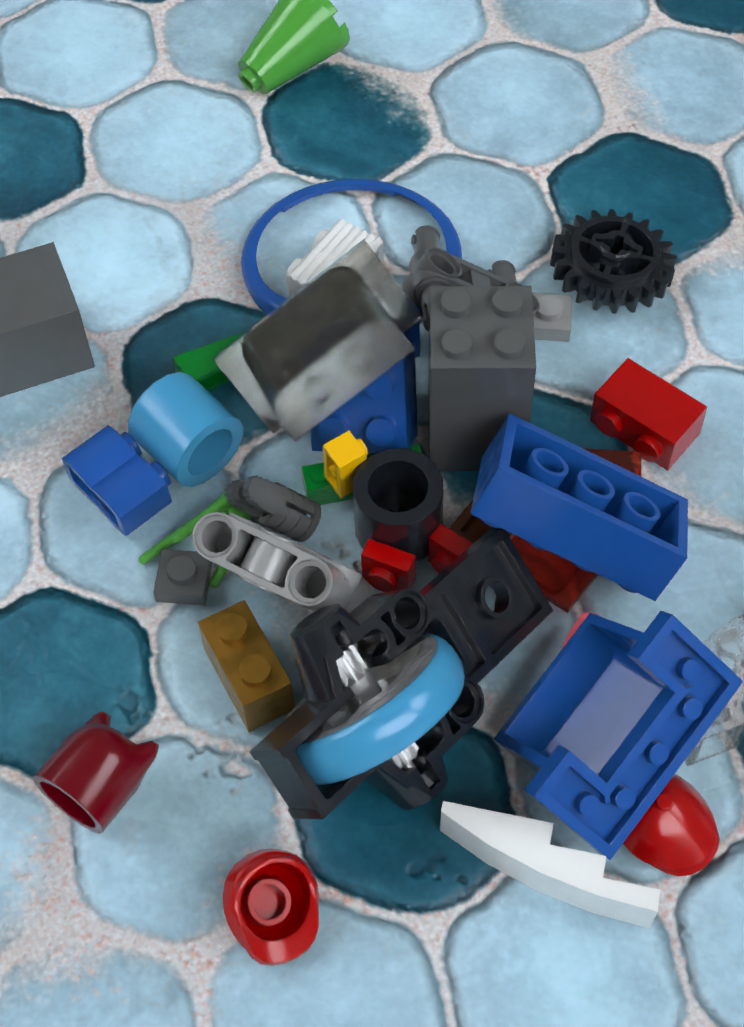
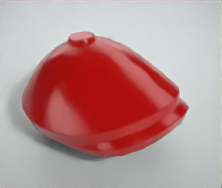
M674 774L623 844L641 861L667 874L686 876L693 875L702 870L713 859L718 850L720 838L713 814L706 801L689 782Z
M271 848L250 853L233 866L224 883V914L233 935L240 945L247 950L250 957L262 965L274 966L288 963L307 952L315 941L319 928L318 884L308 864L299 856L287 850Z

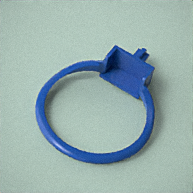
M342 179L323 182L298 190L282 198L262 214L251 228L242 250L241 267L244 283L250 296L273 321L282 319L291 331L317 341L356 342V339L359 337L372 336L376 338V342L415 343V357H420V324L424 319L422 308L413 304L407 297L406 316L332 327L328 306L320 307V316L317 315L318 308L292 301L271 290L259 274L256 253L263 230L279 212H286L293 206L322 194L347 190H363L391 196L398 195L426 209L437 221L443 232L446 251L462 259V248L457 231L450 219L438 206L417 192L400 185L369 179ZM364 342V343H363V345H368V344H370V342Z

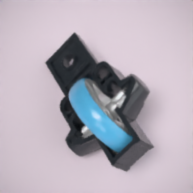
M502 528L489 529L420 591L410 588L374 594L364 600L350 613L340 604H332L311 613L292 630L290 636L297 657L295 661L304 698L293 708L279 726L249 752L254 760L259 761L288 805V812L293 819H324L364 780L376 787L403 810L415 809L426 804L446 787L449 779L442 756L483 714L485 706L484 694L478 683L554 611L506 530ZM488 586L494 590L496 595L495 609L493 611L488 607L485 600V592Z

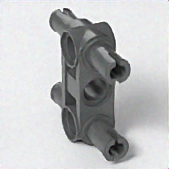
M421 226L415 231L416 235L413 234L411 237L414 255L409 262L410 274L402 283V290L413 304L422 308L423 326L428 332L430 286H522L517 283L515 267L509 261H496L492 264V270H485L441 249L440 233L433 226ZM532 293L534 316L540 309V304Z

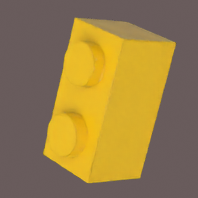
M349 430L323 445L324 477L340 498L353 492V478L359 466L367 460L368 455L364 442L360 438L355 439Z

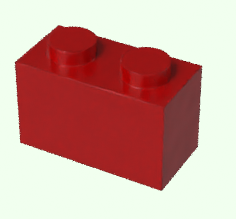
M627 358L594 394L590 422L594 423L605 435L616 437L633 448L644 460L655 462L668 471L700 435L707 406Z

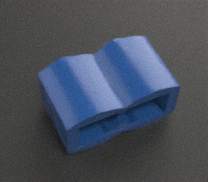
M107 425L61 459L69 478L76 487L100 509L117 530L127 536L172 503L168 486L171 485V479L158 462L153 461L149 464L141 457L142 451L129 433L123 432L120 435L116 430Z

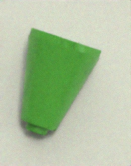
M278 0L238 62V67L241 71L238 77L243 85L253 93L259 91L267 94L343 50L350 41V35L345 22L339 27L333 18V15L338 12L335 6L329 0Z

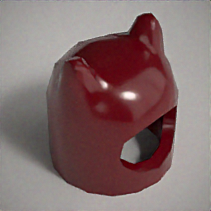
M102 711L95 714L84 725L72 732L33 777L36 786L57 808L81 826L99 834L104 832L138 790L144 775L156 759L159 744L153 741L140 744L132 742L119 730L110 727L111 716Z

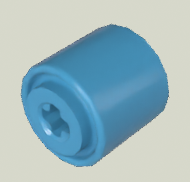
M176 372L155 381L141 394L130 413L128 433L182 486L193 487L203 484L216 476L230 462L242 441L243 425L230 410L191 375Z

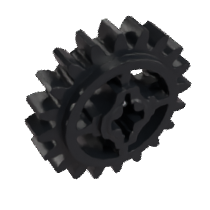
M610 209L607 216H600L596 210H592L590 220L587 221L584 217L576 215L573 225L567 223L562 225L561 235H555L550 266L555 267L553 279L564 280L562 286L564 293L577 291L575 302L581 303L588 299L593 302L592 308L596 311L601 305H608L612 314L617 313L619 306L625 305L631 313H634L638 301L649 308L652 306L654 297L661 299L664 297L666 288L671 286L677 256L670 254L673 246L672 242L661 241L664 232L662 229L653 231L648 229V219L638 223L633 220V213L630 212L624 217H619L614 209Z

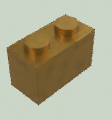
M245 600L198 621L204 650L248 732L293 710L295 703L292 683Z

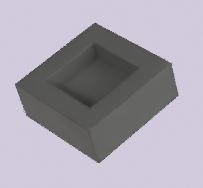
M162 549L153 591L156 602L205 606L213 562L202 557L197 551Z

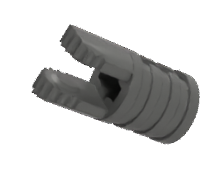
M256 475L248 477L244 481L243 479L232 481L224 489L226 491L224 495L227 497L226 500L230 502V505L254 517L258 523L268 526L274 531H279L282 535L290 537L297 542H304L309 539L319 524L321 518L320 504L287 488L279 482L273 483Z

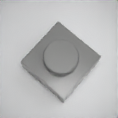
M532 292L540 304V309L533 316L535 340L569 342L573 295Z

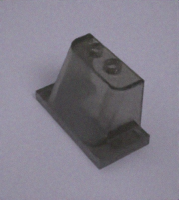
M363 239L215 355L213 361L273 434L284 427L294 441H297L411 353L415 348L405 331L420 321L423 315L366 240Z

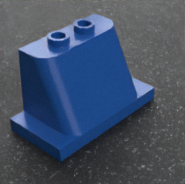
M660 611L645 632H641L589 613L493 739L509 753L537 772L524 790L598 853L611 860L744 681L673 614Z

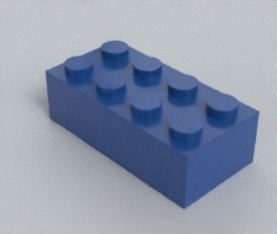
M510 413L507 415L482 456L470 514L480 518L484 523L493 528H502L527 540L529 544L537 549L548 550L573 562L584 571L594 572L618 583L620 587L628 592L639 593L656 601L687 559L688 499Z

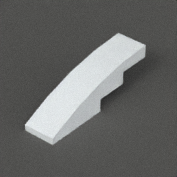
M443 801L440 831L486 864L538 892L588 912L651 928L658 912L661 889L603 878L606 856L550 844L554 823Z

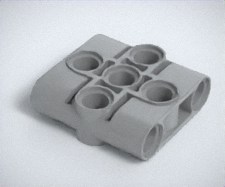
M220 512L207 513L194 526L192 533L193 545L197 553L202 557L236 573L237 577L277 596L287 598L314 612L332 604H340L350 613L364 600L372 596L371 588L362 577V574L232 512L229 515Z

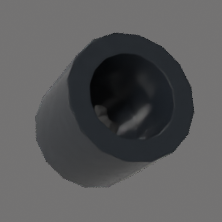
M407 448L386 449L371 455L359 466L353 478L355 535L362 549H364L368 539H372L416 555V562L429 555V537L440 523L443 524L444 490L443 477L438 467L424 454Z

